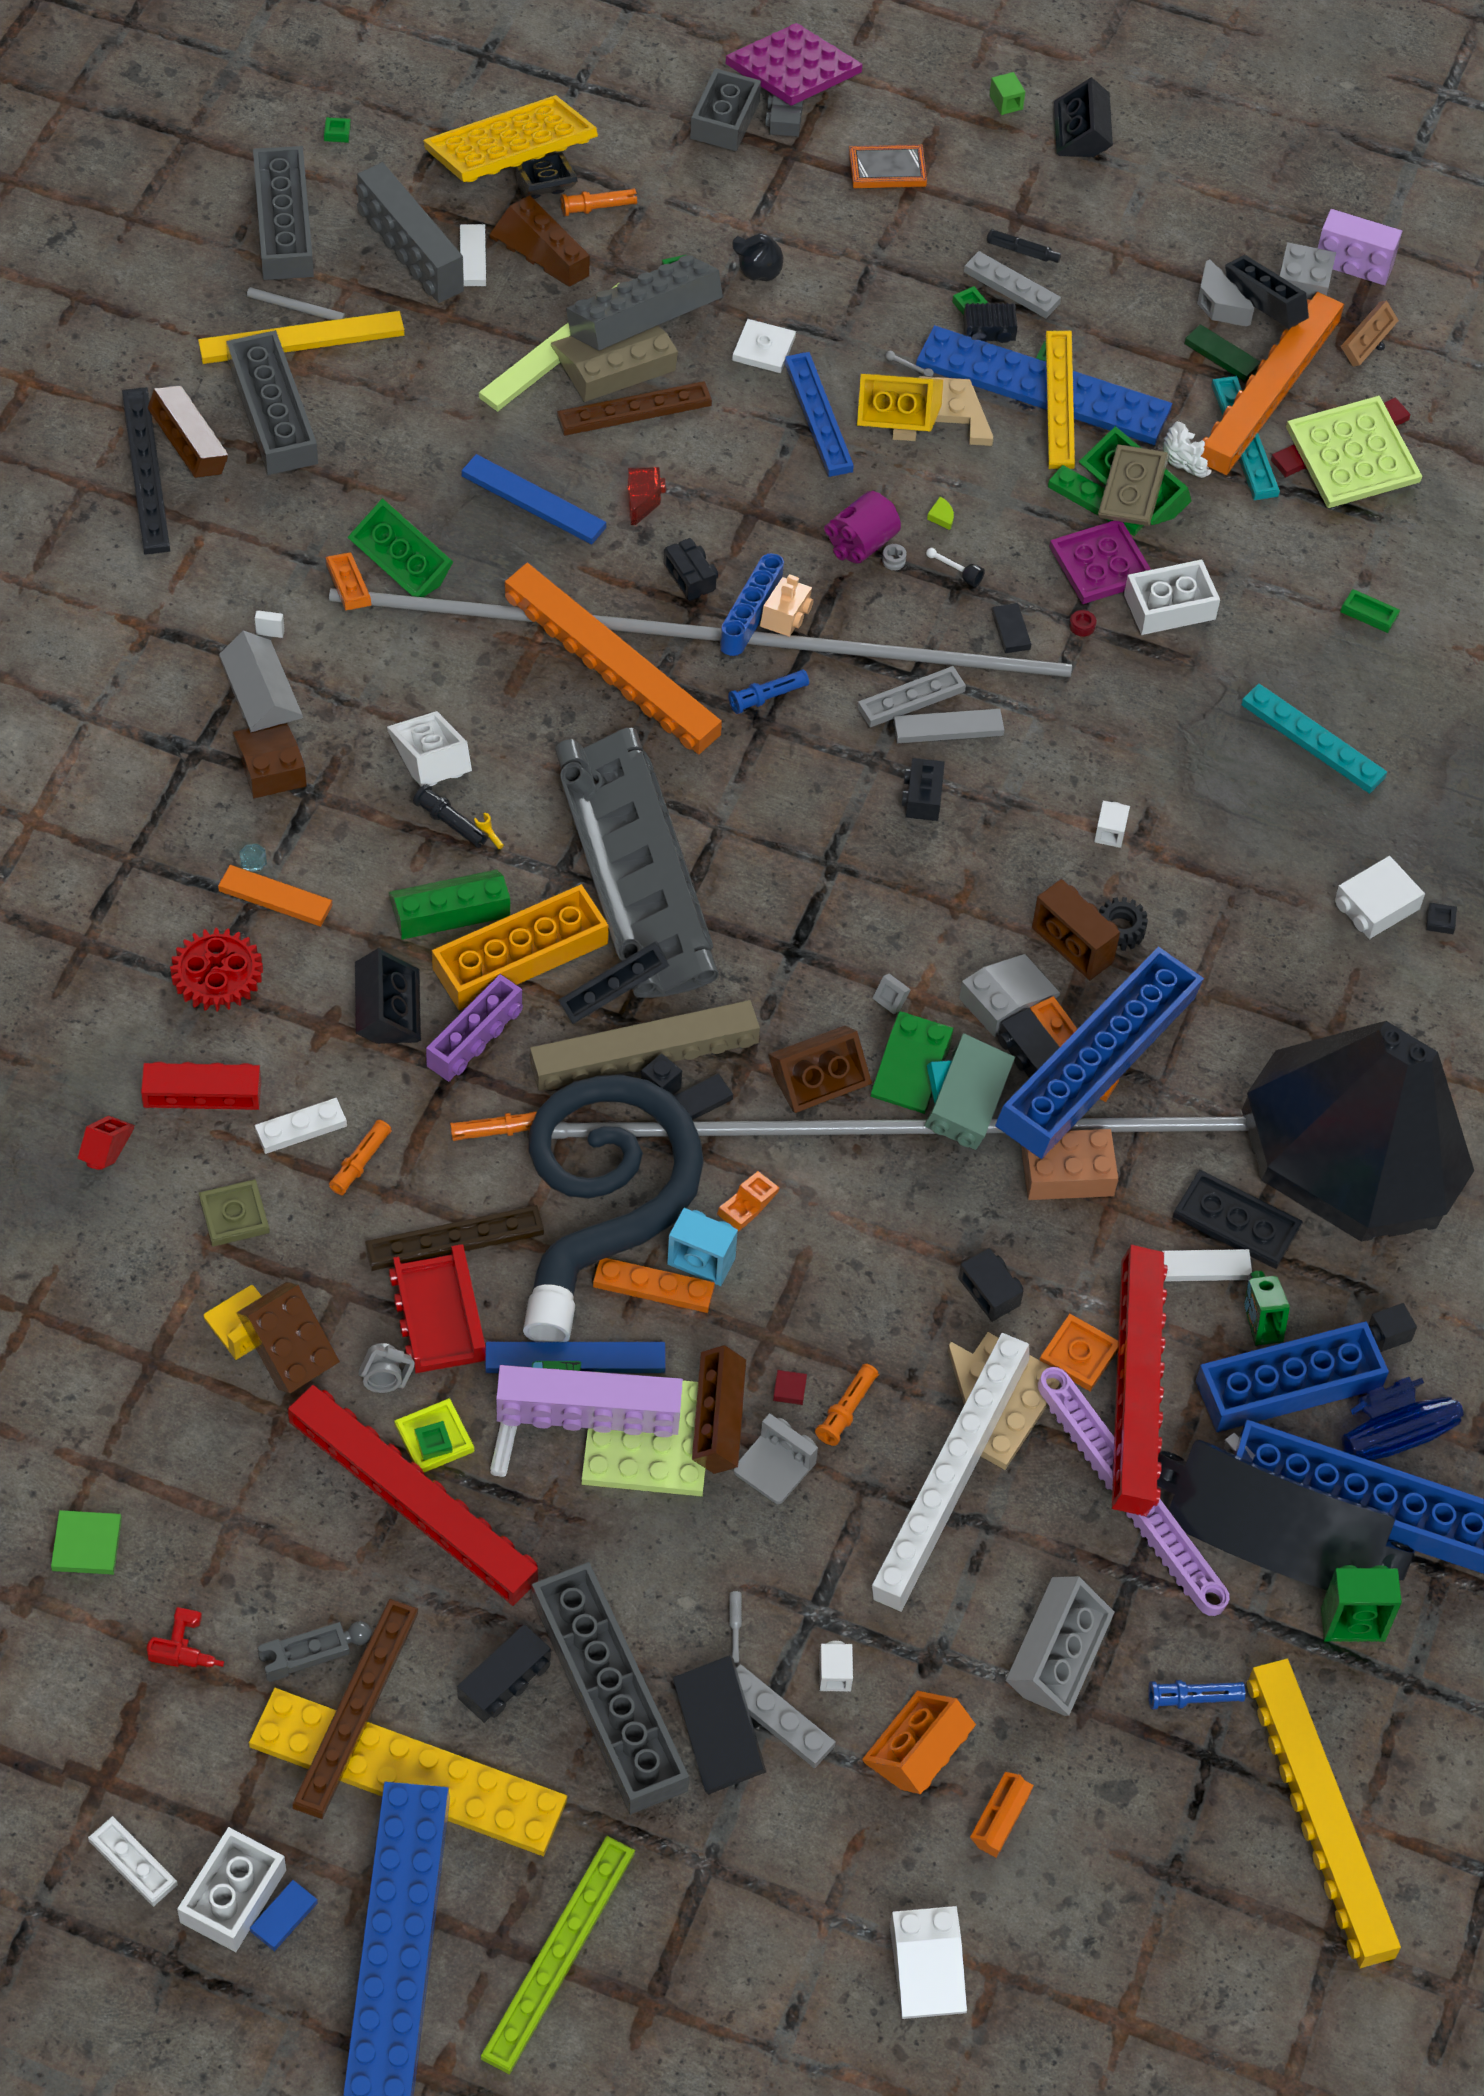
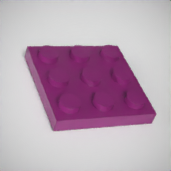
M1111 521L1050 540L1049 547L1082 604L1124 592L1128 575L1151 570L1126 526L1121 521Z

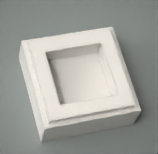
M256 611V635L283 638V614Z

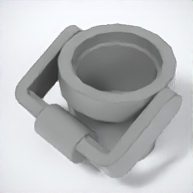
M375 1344L368 1348L359 1369V1376L363 1377V1384L368 1390L378 1393L391 1392L397 1388L403 1389L415 1363L410 1355L404 1354L403 1351L395 1349L390 1344ZM401 1362L406 1363L402 1372L399 1368V1363Z

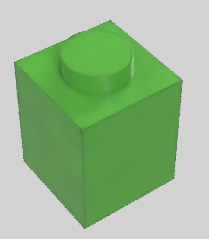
M1012 72L993 77L991 79L989 96L999 113L1004 115L1023 110L1025 90L1015 73Z

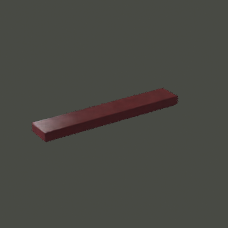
M1396 397L1384 402L1395 426L1409 420L1411 414ZM1295 444L1271 456V461L1285 478L1307 468Z

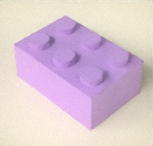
M1331 209L1322 228L1318 249L1336 252L1333 270L1385 286L1394 266L1402 230Z

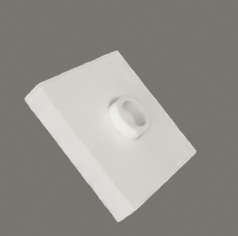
M747 319L734 350L732 361L781 373L785 364V356L789 355L795 340L796 331Z

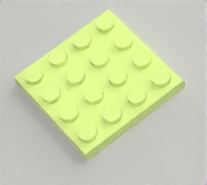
M1380 396L1287 422L1286 429L1327 508L1420 483L1422 479L1415 461Z
M682 1381L678 1435L658 1437L654 1433L645 1432L639 1435H629L624 1433V1431L618 1430L600 1433L588 1428L582 1485L703 1497L705 1468L692 1460L698 1382Z

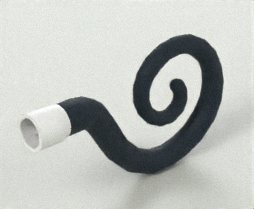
M609 1075L576 1081L555 1092L537 1110L529 1130L528 1152L537 1174L552 1189L569 1197L590 1199L609 1195L622 1188L639 1171L643 1155L634 1134L621 1127L603 1126L592 1130L588 1135L587 1142L593 1148L602 1147L606 1144H615L620 1147L624 1155L618 1167L604 1176L594 1178L576 1177L566 1172L556 1161L552 1153V1134L555 1127L566 1116L585 1105L598 1102H621L639 1107L653 1116L668 1134L673 1150L674 1165L670 1180L655 1198L628 1214L561 1237L542 1255L535 1275L533 1292L528 1299L523 1327L524 1335L532 1341H569L575 1311L573 1299L578 1272L599 1260L644 1244L676 1223L683 1208L687 1209L697 1195L704 1161L701 1140L691 1115L672 1093L648 1080L624 1075Z

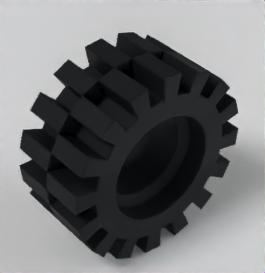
M1118 897L1113 898L1112 903L1108 900L1099 910V913L1108 921L1125 919L1132 924V927L1129 929L1118 928L1120 936L1117 946H1121V951H1126L1127 945L1131 950L1135 948V944L1139 945L1142 942L1148 923L1147 912L1143 911V906L1139 904L1136 907V901L1133 899L1130 903L1126 902L1127 897H1122L1121 902L1118 901Z

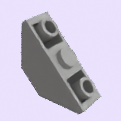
M1207 260L1197 304L1211 320L1245 327L1251 325L1254 312L1251 301L1241 294L1237 286L1230 282L1219 267L1211 260Z

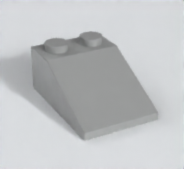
M1023 954L983 967L963 980L959 999L995 1037L999 1035L1002 1021L1053 996L1057 998L1060 996V992L1034 963Z

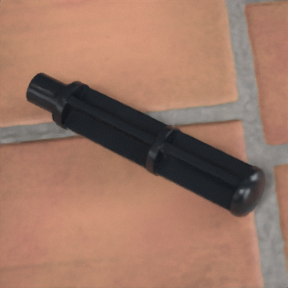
M991 229L987 234V243L1045 262L1050 260L1059 263L1061 253L1053 251L1051 247L995 229Z

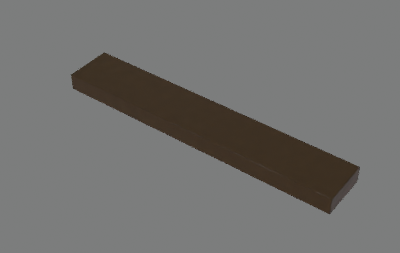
M535 1205L365 1241L371 1270L375 1271L394 1267V1257H399L401 1264L452 1254L451 1246L463 1244L464 1251L544 1235V1228L538 1206Z

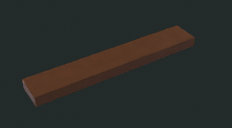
M705 381L560 410L557 411V418L563 435L566 436L712 406V398Z

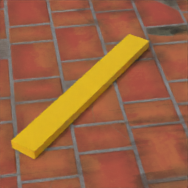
M400 311L203 338L198 339L202 363L207 364L228 361L226 341L275 330L284 353L405 335Z

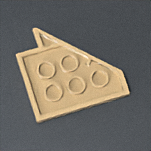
M987 1332L973 1354L953 1342L949 1344L948 1352L964 1405L999 1339ZM1029 1355V1362L981 1457L1006 1470L1048 1406V1403L1038 1390V1381L1043 1371L1050 1368L1049 1365ZM1055 1378L1046 1380L1047 1385L1052 1389H1059L1061 1383Z

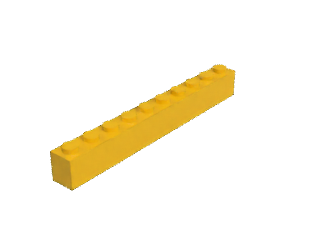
M1284 1659L1253 1667L1249 1680H1247V1689L1252 1699L1255 1698L1259 1707L1257 1712L1261 1725L1263 1727L1266 1726L1269 1732L1268 1742L1273 1755L1277 1754L1279 1758L1281 1778L1284 1783L1289 1784L1292 1792L1290 1794L1292 1807L1295 1812H1299L1303 1821L1301 1827L1306 1841H1311L1314 1849V1864L1318 1870H1322L1326 1880L1324 1881L1326 1895L1330 1900L1333 1899L1336 1906L1335 1916L1340 1929L1345 1930L1348 1937L1347 1949L1352 1959H1356L1359 1968L1395 1959L1401 1949L1399 1940L1289 1660Z

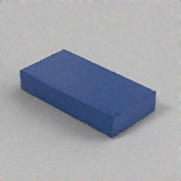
M292 1880L250 1927V1932L275 1952L318 1904V1901L313 1895Z

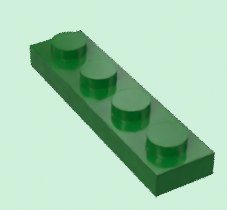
M1064 465L1048 482V488L1098 515L1105 488ZM1123 522L1129 533L1133 536L1144 526Z

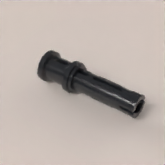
M429 784L423 785L415 794L413 804L427 810L431 818L442 820L475 845L476 848H480L481 844H485L489 835L453 809L450 801L445 797L441 798L433 792Z

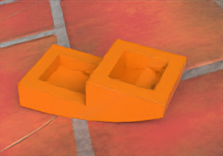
M757 1171L739 1186L738 1192L719 1207L717 1215L732 1225L733 1228L738 1229L739 1232L768 1205L779 1192L780 1187Z

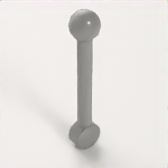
M888 351L885 355L887 360L899 362L922 373L923 377H933L934 372L932 369H923L896 356L893 351Z

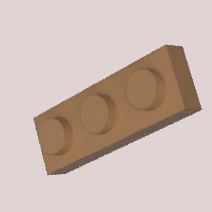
M1387 300L1379 302L1341 345L1342 350L1353 367L1361 365L1399 321Z

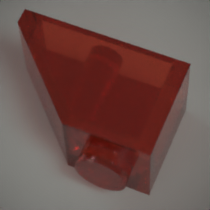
M659 467L628 468L631 525H637L661 503V493H666L665 478H660Z

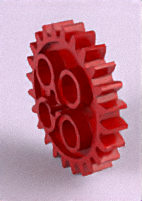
M215 928L213 934L209 935L208 931L204 929L203 937L193 933V942L184 939V948H176L177 956H172V966H170L172 984L176 986L177 994H183L185 1002L192 999L193 1007L203 1003L204 1011H207L210 1005H214L216 1012H219L220 1005H225L230 1010L231 1002L241 1006V997L250 1000V991H258L257 983L262 982L261 973H263L261 953L257 952L256 944L250 946L249 937L241 940L240 932L230 936L228 928L224 934H219L218 928Z

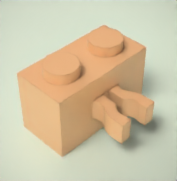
M789 574L787 578L782 577L764 604L760 627L790 637L795 628H800L804 614H809L812 608L813 599L810 598L812 587L798 583L799 578Z

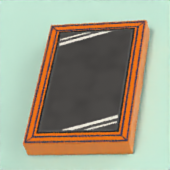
M922 145L849 146L853 188L926 187L927 177Z

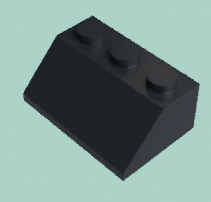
M1089 78L1054 100L1056 154L1071 157H1095L1113 146L1110 93L1095 79Z
M379 948L355 961L356 1034L376 1044L417 1043L421 1041L420 973L418 968Z

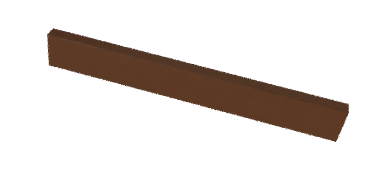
M389 1599L293 1801L294 1810L323 1819L417 1618L418 1608Z

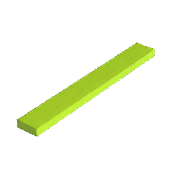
M606 1836L484 2049L481 2060L510 2075L635 1855L634 1849Z

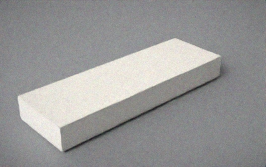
M485 224L460 225V253L463 255L464 286H486Z
M1249 1249L1162 1251L1164 1252V1264L1168 1266L1165 1281L1248 1280V1275L1252 1273Z
M113 1816L88 1837L89 1842L153 1907L178 1885L177 1881Z

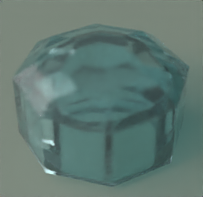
M258 844L246 845L240 851L241 867L250 872L260 871L267 864L265 849Z

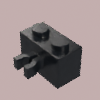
M912 758L911 769H905L904 784L909 785V790H903L901 805L907 807L906 818L938 821L945 761Z

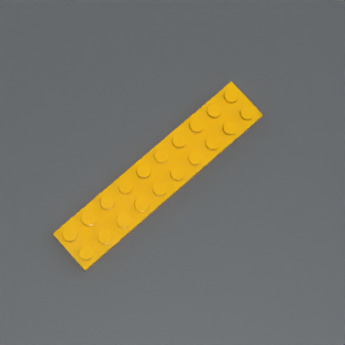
M274 1688L249 1741V1746L252 1749L309 1769L337 1710ZM369 1722L341 1779V1782L379 1796H383L384 1782L449 1787V1822L543 1857L567 1802V1795Z

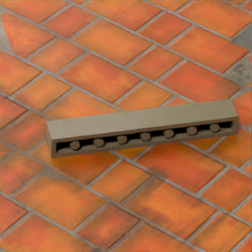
M751 1000L531 1047L530 1064L538 1091L546 1089L555 1090L561 1086L596 1076L616 1075L628 1071L638 1072L661 1053L674 1062L684 1059L693 1060L699 1056L711 1053L720 1054L726 1050L739 1047L748 1048L753 1044L759 1043L760 1027Z

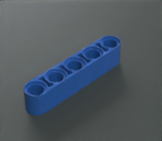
M773 553L763 555L722 624L720 648L724 654L730 656L739 655L747 646L761 621L764 604L783 577L784 560L781 556Z

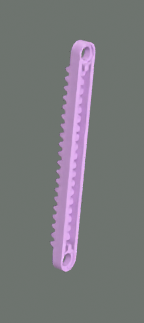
M1058 1367L1047 1368L1043 1371L1038 1381L1040 1394L1050 1406L1051 1414H1056L1057 1422L1064 1425L1065 1433H1070L1071 1441L1076 1442L1078 1450L1084 1452L1085 1460L1090 1461L1092 1469L1098 1471L1099 1479L1104 1480L1106 1488L1112 1490L1114 1436L1069 1375ZM1049 1378L1057 1379L1061 1383V1388H1050L1046 1380ZM1161 1499L1157 1506L1152 1507L1147 1517L1127 1513V1517L1133 1519L1135 1528H1140L1141 1536L1148 1539L1149 1547H1154L1155 1555L1162 1558L1163 1566H1168L1169 1574L1176 1577L1177 1585L1183 1587L1185 1596L1189 1595L1204 1614L1209 1616L1221 1614L1229 1602L1227 1588ZM1209 1592L1215 1593L1220 1598V1604H1210L1206 1600L1205 1594Z

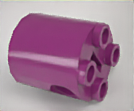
M867 491L826 524L824 531L829 536L834 546L833 552L838 559L862 563L900 531L901 521L894 504L878 492Z

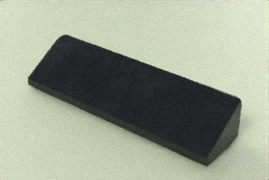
M655 941L560 998L559 1002L572 1024L670 965L658 942Z

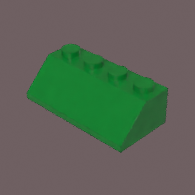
M1116 426L1079 461L1081 466L1105 486L1117 445L1141 448ZM1167 469L1164 472L1151 525L1174 519L1192 502L1188 487Z
M497 869L389 892V898L402 940L499 920L510 916L509 892L504 876Z

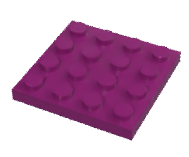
M797 23L726 55L725 63L746 77L760 80L762 88L791 106L862 72V63Z

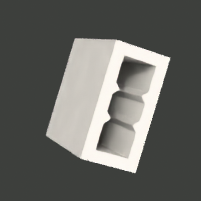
M1388 856L1339 885L1334 901L1338 909L1346 913L1354 922L1355 927L1371 939L1420 910L1425 893L1392 857Z

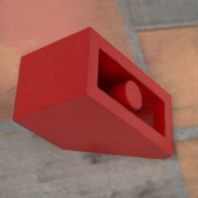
M107 1116L86 1126L77 1159L87 1162L86 1165L97 1170H102L114 1164L132 1134L135 1125Z

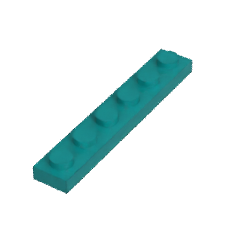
M1258 684L1243 698L1241 705L1367 793L1370 794L1386 778V770L1261 684Z

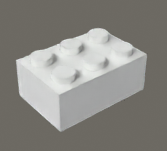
M1203 560L1127 576L1124 596L1141 635L1216 619L1220 598Z
M228 1827L177 1908L180 1923L237 1952L250 1927L256 1921L286 1872L285 1857Z

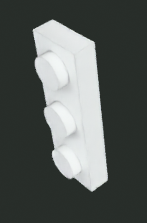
M337 1098L257 1124L255 1125V1132L264 1153L267 1154L347 1127V1120Z

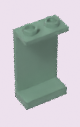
M963 1033L954 1048L949 1070L934 1108L924 1127L931 1129L938 1135H944L953 1139L964 1147L976 1150L986 1135L1015 1057Z

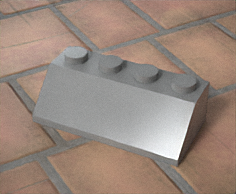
M1079 1576L1052 1577L1006 1682L1024 1699L1064 1716H1069L1114 1615V1611Z

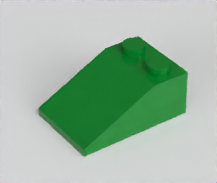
M899 1011L870 1097L925 1114L932 1096L927 1065L930 1062L946 1060L951 1047L954 1028Z

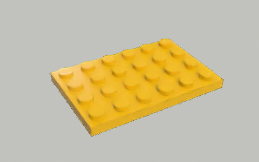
M555 95L424 139L423 141L425 149L461 181L473 182L480 176L496 174L501 169L510 166H520L524 161L540 159L545 154L554 151H564L568 146L587 143L590 139L598 137L597 128Z

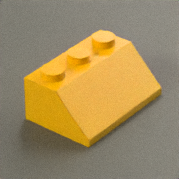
M861 374L857 426L931 431L942 405L943 379Z

